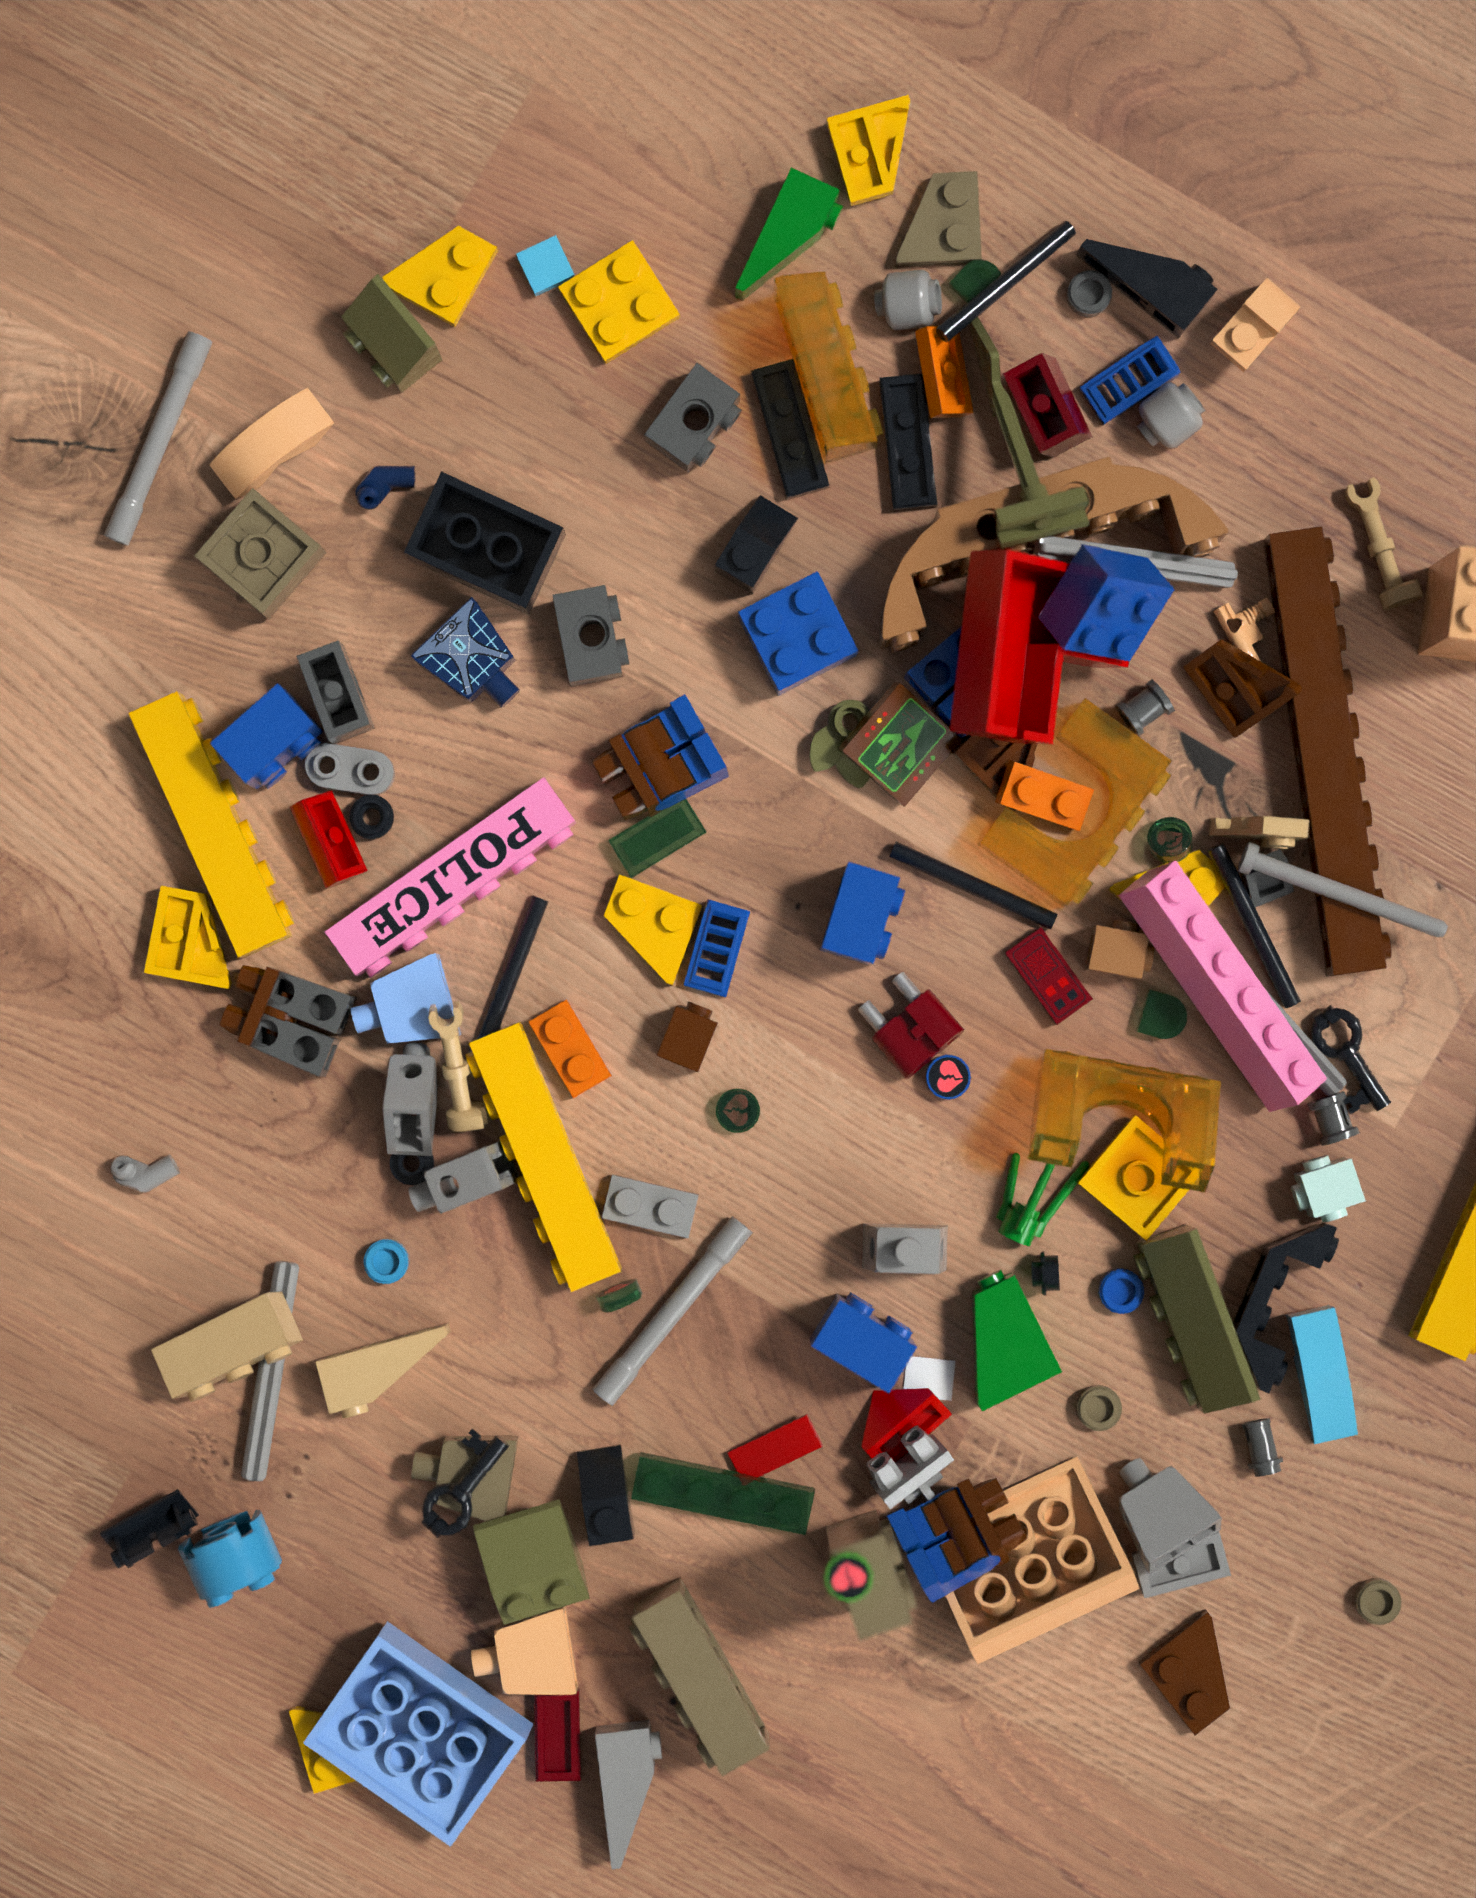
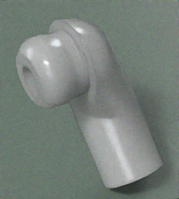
M170 1154L152 1165H147L128 1156H119L113 1160L110 1167L113 1178L118 1184L142 1193L149 1192L180 1174V1170Z

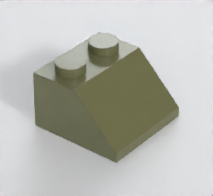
M379 274L370 280L341 316L348 327L342 334L358 354L366 349L376 361L370 368L386 388L394 383L399 391L403 393L442 361L436 343Z
M559 1499L473 1526L490 1590L504 1625L590 1599L583 1562Z

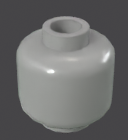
M925 270L887 274L883 281L882 289L875 291L877 315L885 316L886 322L893 330L930 326L935 315H940L942 311V295L939 281L937 279L932 280L929 273Z
M1167 382L1141 402L1139 414L1143 421L1137 427L1152 446L1161 442L1165 447L1175 449L1200 430L1203 425L1200 414L1205 411V408L1185 383L1178 387L1172 382Z

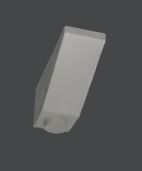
M650 1720L602 1725L596 1728L595 1738L611 1869L621 1868L654 1775L655 1759L663 1758L660 1732H651Z

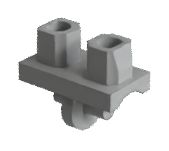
M914 1426L902 1436L900 1441L908 1453L894 1462L887 1452H883L867 1462L868 1470L873 1479L869 1483L890 1509L903 1499L909 1504L921 1494L927 1501L935 1498L936 1496L930 1487L943 1478L940 1471L954 1461L940 1441L933 1434L929 1436L919 1426Z

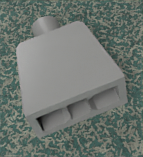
M408 1043L403 1048V1055L394 1054L390 1057L383 1104L387 1154L432 1156L438 1094L436 1059L430 1056L429 1047L422 1043Z
M499 1141L425 1171L424 1177L426 1181L409 1187V1196L417 1212L436 1206L440 1214L516 1183V1178L519 1175L513 1160L508 1161ZM454 1178L459 1184V1189L454 1184Z
M863 1223L862 1268L881 1273L940 1274L947 1270L948 1226Z
M1137 1458L1120 1470L1119 1474L1131 1491L1119 1498V1510L1142 1562L1150 1575L1221 1530V1516L1174 1467H1167L1153 1476L1141 1458Z

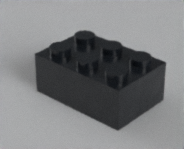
M441 471L405 548L404 554L410 561L529 615L566 533L564 527Z

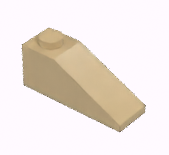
M449 1323L317 1360L315 1363L329 1414L341 1411L342 1417L348 1418L368 1412V1403L374 1402L451 1332Z

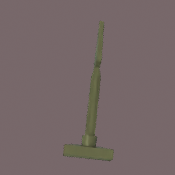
M977 317L969 324L991 413L993 417H997L1022 488L1020 493L1022 503L995 509L996 535L1001 549L1089 526V520L1085 512V507L1089 506V501L1083 486L1049 495L1046 486L1040 483L1011 398L1001 384L999 352L979 317Z

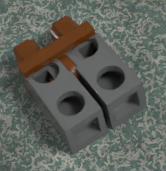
M243 965L235 987L254 994V1000L249 1011L228 1004L219 1026L233 1035L239 1036L237 1042L255 1048L316 1076L326 1077L340 1039L300 1025L298 1021L302 1020L332 1033L343 1035L351 1015V1008L354 1007L357 997L272 967L262 969Z

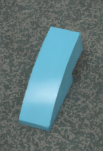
M1326 1305L1287 1314L1286 1318L1295 1352L1293 1358L1313 1444L1358 1435L1351 1383L1335 1307Z

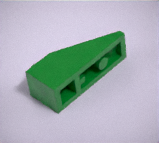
M791 167L735 287L736 298L745 300L818 242L825 228L833 231L843 210V206L837 203L840 189Z

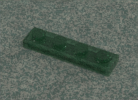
M641 1452L631 1499L806 1535L815 1488Z

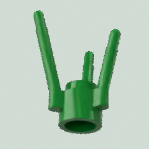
M1013 1153L1008 1169L1002 1205L996 1216L997 1219L1003 1221L998 1232L1013 1241L1030 1247L1034 1236L1041 1238L1047 1223L1077 1185V1181L1089 1168L1090 1163L1087 1160L1083 1161L1076 1171L1073 1172L1038 1219L1041 1212L1035 1208L1050 1179L1055 1163L1053 1161L1046 1163L1027 1204L1016 1201L1014 1208H1012L1020 1155Z

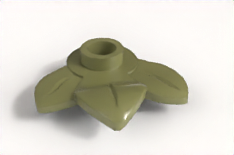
M844 700L836 704L829 713L828 725L813 736L809 753L813 771H823L836 765L841 776L856 788H862L870 777L844 755L838 747L853 731L846 730L843 727V716L845 714H852L857 719L858 725L869 712V709L863 703L857 700Z

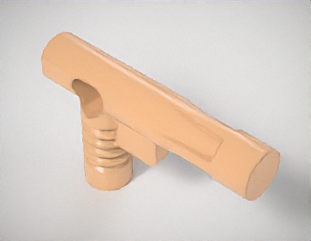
M1267 597L1258 604L1255 603L1254 606L1242 610V613L1235 614L1229 603L1214 610L1213 612L1231 645L1261 661L1252 645L1263 638L1256 621L1259 622L1260 619L1263 620L1264 617L1275 613ZM1227 620L1240 621V627L1236 633L1231 632L1227 625Z

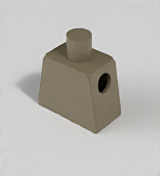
M495 1435L481 1436V1440L490 1443ZM498 1435L509 1444V1448L471 1493L472 1517L490 1521L506 1516L519 1436ZM446 1436L443 1441L441 1456L415 1452L411 1478L436 1482V1486L442 1483L458 1482L478 1458L473 1448L470 1449L461 1442L465 1437L470 1440L472 1436ZM450 1494L440 1496L439 1500L435 1502L437 1505L461 1513V1504L454 1501Z

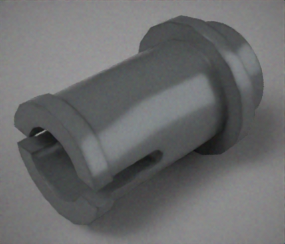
M1270 1418L1253 1420L1242 1424L1252 1461L1248 1464V1468L1254 1470L1255 1477L1281 1471L1280 1463L1283 1462V1457H1278Z

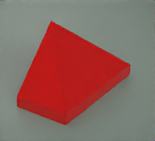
M929 1388L894 1389L890 1393L884 1390H873L861 1447L871 1458L879 1453L887 1452L892 1460L896 1462L908 1453L900 1441L907 1431L914 1426H919L929 1435L948 1419L952 1413Z

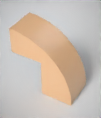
M306 388L251 424L231 441L209 465L235 500L246 495L252 488L255 490L260 488L279 464L316 446L334 422L311 391Z

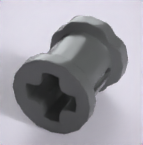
M1153 679L1146 683L1145 690L1127 703L1121 701L1115 705L1122 720L1137 737L1144 733V727L1162 714L1170 715L1175 711L1165 692Z
M1344 1091L1307 1103L1309 1110L1314 1111L1323 1135L1320 1139L1322 1146L1345 1140L1360 1133L1358 1126H1352L1344 1100L1347 1098Z

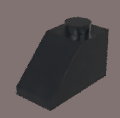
M760 495L735 530L717 560L715 572L753 594L798 521V517Z
M621 1444L577 1451L581 1498L589 1547L634 1540L635 1528Z

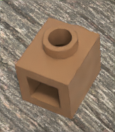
M1114 920L1112 928L1095 925L1092 926L1085 970L1131 979H1142L1143 971L1150 972L1155 947L1148 945L1149 939L1146 934L1139 933V924Z

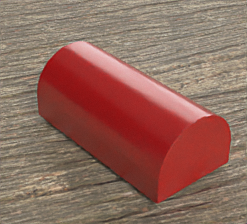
M332 790L300 800L289 807L326 889L343 884L368 871Z

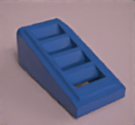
M1156 335L1082 385L1079 389L1101 423L1105 425L1150 396L1163 384L1175 380L1181 371L1160 338ZM1149 354L1152 355L1163 372L1158 377L1144 358ZM1133 364L1137 366L1148 383L1143 387L1140 386L1129 369ZM1118 374H1120L1132 393L1127 398L1113 379ZM1102 384H1105L1117 403L1112 408L1109 407L1098 390V387Z
M707 899L684 986L722 997L727 996L750 911ZM712 916L738 922L736 931L710 924ZM712 933L733 939L731 948L706 941L707 934ZM706 950L727 956L726 965L702 959V951ZM698 967L722 973V981L718 982L697 976Z

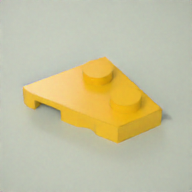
M909 95L826 118V124L850 207L893 195L910 105Z

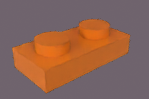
M927 326L916 330L915 335L930 418H960L973 414L960 334L958 333L946 343L936 332V328L939 326Z
M1009 760L995 803L1080 831L1094 789Z
M567 999L529 1021L530 1026L573 1098L612 1076Z

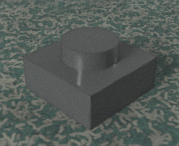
M1281 849L1266 854V856L1288 863ZM1253 869L1249 875L1241 873L1243 883L1255 908L1294 892L1293 884Z

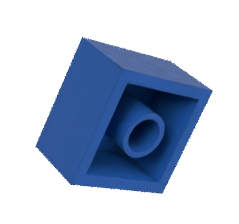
M1082 544L1038 618L1065 650L1130 661L1175 589L1149 558Z
M818 571L738 611V619L778 696L839 666L858 654L859 650Z
M277 683L210 744L245 784L257 790L263 785L269 789L286 775L287 771L284 766L295 756L302 760L321 743L317 737L324 731L297 700Z
M848 861L820 950L869 966L874 964L875 958H885L892 936L891 932L884 930L889 915L894 917L898 915L905 894L904 889L898 888L900 877Z
M850 1292L847 1298L837 1293L810 1337L811 1346L885 1392L890 1393L917 1348L914 1340L910 1338L913 1332L910 1331L911 1329L889 1315L884 1322L872 1315L874 1311L873 1305L854 1293Z

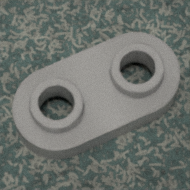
M324 743L316 746L308 754L305 762V769L309 779L316 785L326 789L363 795H380L392 786L395 778V769L391 760L383 753L374 750ZM326 757H331L335 761L334 770L328 774L322 773L320 762ZM370 764L377 765L379 768L378 777L372 781L366 780L363 775L365 767Z

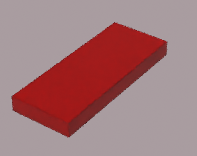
M805 1414L728 1451V1455L744 1485L823 1447V1444L808 1414Z

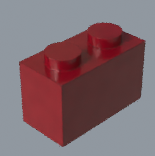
M1040 353L1003 373L1040 454L1056 457L1093 437L1055 357Z

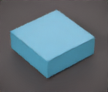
M556 235L516 254L535 297L560 286L575 276Z

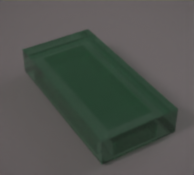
M684 799L669 808L663 809L652 817L647 816L608 841L629 876L633 879L705 835L707 831L688 800Z

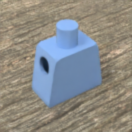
M437 953L428 955L371 982L370 986L374 1002L351 1008L352 1019L358 1034L382 1027L387 1044L440 1039L439 1032L434 1030L429 1024L430 1005L436 1004L437 1013L443 1019H449L454 1015L453 1002L440 955ZM460 1027L458 1028L459 1036L462 1035Z

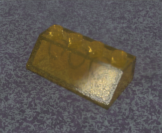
M825 271L775 277L773 297L792 358L795 362L825 464L876 449L878 443L876 436L883 434L882 426L876 409L868 410L863 394L870 392L863 367L855 368L850 351L856 350L851 327L849 324L841 325L837 309L843 308V302L837 283L829 284Z

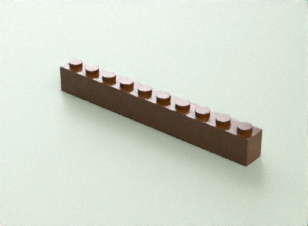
M1322 526L1271 533L1263 539L1272 606L1275 610L1274 619L1282 674L1300 684L1304 689L1287 702L1303 819L1309 820L1308 838L1306 839L1311 872L1384 899L1382 889H1375L1373 871H1378L1379 869L1376 846L1374 844L1369 845L1366 828L1372 826V812L1369 801H1362L1360 783H1365L1366 781L1365 765L1362 756L1356 757L1354 739H1359V723L1356 713L1349 712L1347 695L1353 694L1352 676L1349 668L1343 669L1341 651H1346V634L1343 625H1337L1334 608L1340 606L1339 587L1337 581H1330L1328 564L1334 561L1332 541L1330 537H1324ZM1314 892L1326 976L1387 968L1386 959H1391L1392 956L1391 942L1388 933H1382L1380 917Z

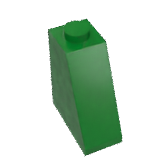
M1002 1270L995 1271L978 1280L980 1288L972 1292L975 1400L982 1412L1062 1373L1016 1276L1012 1272L1004 1276Z

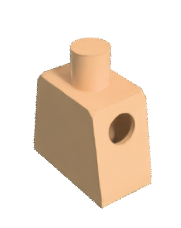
M566 1606L506 1625L503 1622L497 1624L494 1629L496 1646L471 1650L475 1677L500 1673L504 1694L572 1695L577 1693L578 1681Z

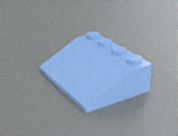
M387 1621L303 1744L451 1847L526 1741L533 1723Z

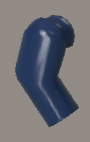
M376 466L372 468L356 488L355 496L360 507L366 510L377 508L393 488H415V466Z

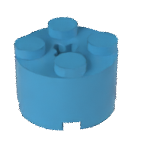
M255 1510L252 1519L247 1511L224 1518L202 1529L203 1539L194 1545L189 1537L178 1546V1551L200 1599L206 1600L209 1608L229 1601L233 1598L232 1592L246 1586L249 1587L250 1591H254L272 1583L275 1580L273 1572L279 1569V1565L282 1563V1558L261 1510Z

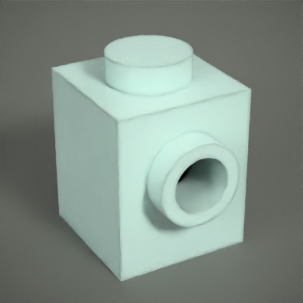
M1328 1155L1320 1156L1304 1162L1305 1170L1294 1174L1297 1184L1291 1186V1191L1298 1210H1306L1307 1215L1313 1218L1321 1217L1322 1223L1348 1215L1347 1207L1366 1201L1351 1158L1343 1157L1330 1162Z

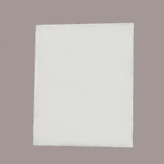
M912 1356L905 1369L904 1389L929 1388L939 1400L951 1401L955 1361Z

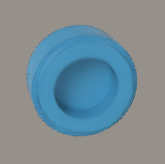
M393 1239L376 1241L367 1249L364 1255L366 1273L372 1280L381 1284H391L398 1281L405 1275L409 1267V1254L406 1248L400 1242Z

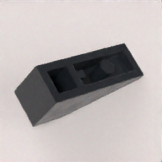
M1089 239L1082 243L1077 253L1081 260L1095 271L1105 275L1114 287L1178 339L1218 290L1212 285L1214 280L1207 271L1196 264L1190 267L1181 260Z

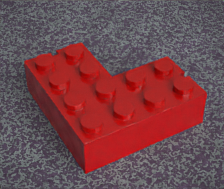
M1008 549L973 550L970 552L950 723L951 732L1019 744H1053L1062 663L1066 662L1091 668H1128L1129 661L1063 649L1038 618L1070 563Z

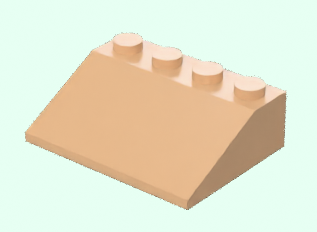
M1078 1457L1072 1458L1004 1490L1009 1503L988 1513L992 1524H995L1015 1514L1027 1540L1007 1552L1011 1561L1001 1566H995L989 1572L946 1595L947 1601L977 1664L1139 1589L1131 1565Z

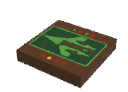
M895 681L838 749L894 800L905 807L962 739L954 732H951L950 728L908 689Z

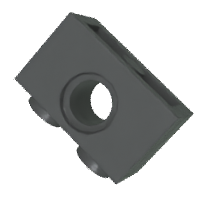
M696 363L644 434L645 442L687 472L691 470L694 464L702 467L716 447L711 441L720 428L727 432L741 414L742 410L737 407L740 402V393ZM694 410L704 412L709 418L707 426L698 431L687 428L683 420L689 412Z
M605 585L553 595L571 687L623 677L621 666L629 665L630 663L625 638L616 640L613 622L621 621L617 595L608 596ZM597 624L605 630L604 640L597 646H586L580 641V633L585 626Z
M339 640L297 656L327 739L330 742L336 744L375 729L346 649Z

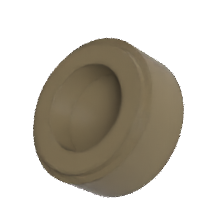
M1093 1385L1086 1388L1079 1395L1076 1411L1079 1419L1086 1427L1095 1431H1105L1115 1426L1122 1414V1404L1118 1395L1109 1387Z
M1371 1578L1364 1581L1356 1590L1354 1597L1357 1612L1371 1624L1384 1625L1390 1623L1397 1617L1401 1609L1402 1601L1399 1591L1385 1579Z

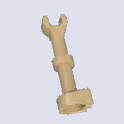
M1373 477L1367 482L1370 491L1369 497L1360 498L1357 496L1355 488L1351 484L1345 489V499L1351 507L1358 510L1359 515L1363 519L1371 543L1367 548L1370 557L1376 558L1386 588L1379 595L1383 610H1389L1415 602L1423 594L1418 579L1402 582L1392 553L1396 549L1393 539L1387 538L1378 511L1377 499L1381 488L1379 482Z
M453 1001L454 1015L449 1019H443L438 1015L436 1004L430 1005L429 1024L434 1030L439 1032L445 1058V1063L442 1064L444 1079L449 1080L453 1107L446 1112L448 1128L456 1132L484 1129V1124H488L487 1108L482 1100L470 1101L466 1079L470 1070L467 1060L462 1057L458 1028L463 1020L462 1005L459 1001Z

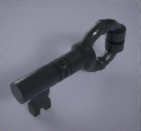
M1332 1005L1323 1009L1324 1012L1320 1011L1313 1015L1314 1021L1311 1028L1313 1043L1326 1057L1344 1061L1349 1070L1353 1072V1076L1356 1077V1081L1359 1082L1361 1087L1356 1095L1350 1094L1344 1100L1345 1105L1349 1102L1352 1105L1348 1109L1349 1112L1353 1114L1358 1111L1362 1104L1367 1105L1371 1103L1376 1111L1391 1103L1390 1099L1374 1074L1372 1075V1071L1368 1069V1065L1365 1064L1366 1062L1359 1052L1363 1037L1359 1018H1356L1353 1013L1346 1009L1333 1008ZM1342 1019L1347 1023L1348 1028L1351 1029L1352 1036L1350 1041L1342 1043L1338 1048H1333L1326 1044V1040L1322 1037V1031L1328 1028L1330 1023L1334 1024Z
M471 1429L469 1434L472 1438L469 1440L465 1437L461 1442L468 1448L474 1449L475 1454L478 1456L475 1463L471 1465L472 1467L468 1469V1472H465L458 1482L442 1483L426 1494L422 1507L423 1521L421 1524L437 1538L441 1535H454L468 1526L472 1514L471 1493L509 1448V1444L498 1435H495L489 1443L488 1441H482V1435L475 1429ZM444 1494H450L454 1501L461 1504V1514L452 1524H448L433 1510L434 1503Z

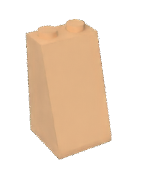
M1460 546L1429 567L1418 655L1476 662V548Z

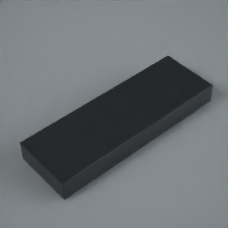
M794 359L751 370V376L787 500L828 489L830 487Z
M923 374L879 378L893 511L937 507Z

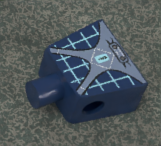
M472 597L411 655L422 668L470 703L485 691L500 708H503L520 691L504 673L515 662V658Z

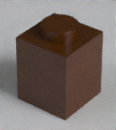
M689 1001L685 1009L676 1006L656 1056L699 1072L718 1022L710 1020L713 1011Z

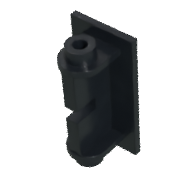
M177 1489L100 1532V1535L114 1550L110 1554L117 1568H121L124 1565L130 1568L134 1563L155 1552L152 1544L155 1540L158 1539L159 1544L165 1547L177 1539L191 1534L192 1528L198 1525L196 1518L199 1516V1513Z

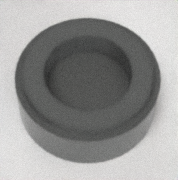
M1087 270L1077 274L1071 280L1067 289V301L1070 308L1076 314L1083 317H1094L1101 314L1108 307L1112 298V287L1105 275L1094 270Z

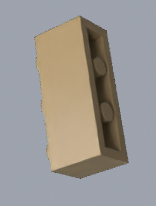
M281 1291L265 1293L151 1349L171 1398L188 1396L190 1402H194L214 1393L213 1384L227 1378L229 1383H233L253 1374L254 1371L251 1366L264 1359L267 1365L290 1356L292 1354L290 1347L303 1341V1338Z

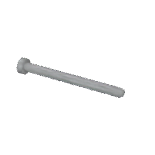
M1248 842L1242 853L1237 869L1238 872L1249 875L1253 869L1438 938L1444 937L1448 925L1443 920L1258 853L1259 845Z

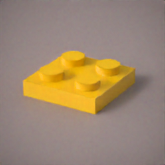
M633 240L558 286L561 295L605 364L680 318L678 310Z
M1133 1115L1077 1183L1147 1241L1204 1172L1139 1117Z

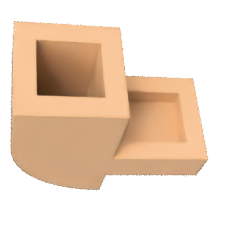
M1266 278L1210 344L1244 373L1293 318L1301 306L1269 278Z

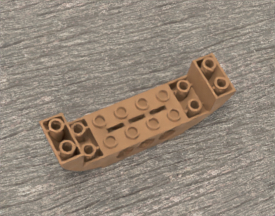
M1110 456L1039 478L1040 483L1046 486L1049 495L1083 486L1089 501V506L1085 507L1089 526L1051 535L1054 537L1070 539L1075 536V533L1085 530L1088 537L1112 530L1113 525L1118 523L1120 519L1128 517L1130 524L1154 517L1156 515L1155 512L1158 510L1161 512L1173 554H1187V556L1195 558L1206 557L1213 554L1214 549L1220 547L1219 542L1229 533L1228 528L1213 509L1187 487L1165 475L1140 467L1112 464ZM1020 484L937 510L933 524L918 537L905 554L891 581L880 621V649L890 646L892 653L900 652L917 646V641L920 640L919 637L923 636L927 625L914 583H917L918 589H924L942 583L944 581L943 577L949 572L959 570L961 576L968 575L971 551L1002 550L998 538L994 540L983 539L978 534L977 527L988 525L996 531L995 509L1022 503L1020 497L1022 488ZM1037 539L1003 549L1028 554V551L1036 544Z

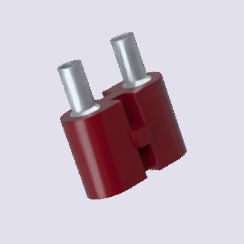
M901 972L892 980V983L910 1002L901 1014L888 1022L870 1000L865 1002L858 1011L876 1031L871 1040L904 1079L907 1080L928 1064L937 1053H941L954 1042L965 1029L931 989L921 993L908 976Z

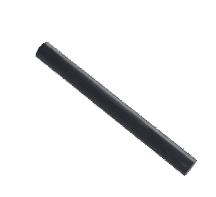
M1064 221L937 327L936 332L938 336L946 343L955 337L1075 236L1076 231L1072 224Z
M897 841L889 855V858L1051 930L1058 914Z
M1224 843L1211 847L1207 851L1284 1007L1290 1008L1301 1002V999Z
M532 895L477 1039L499 1031L548 901Z

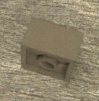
M252 488L194 556L266 618L270 619L323 558L326 551Z

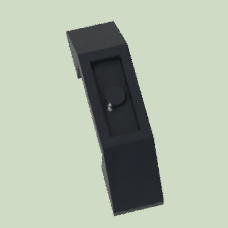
M1320 1222L1263 1247L1233 1320L1234 1329L1255 1385L1261 1391L1269 1394L1273 1385L1279 1387L1288 1367V1362L1283 1360L1286 1354L1285 1351L1253 1338L1256 1330L1262 1332L1269 1321L1272 1307L1268 1306L1267 1303L1273 1289L1279 1291L1284 1284L1289 1270V1266L1284 1264L1285 1259L1289 1256L1321 1269L1323 1261L1329 1263L1336 1252L1339 1238L1334 1237L1337 1227Z

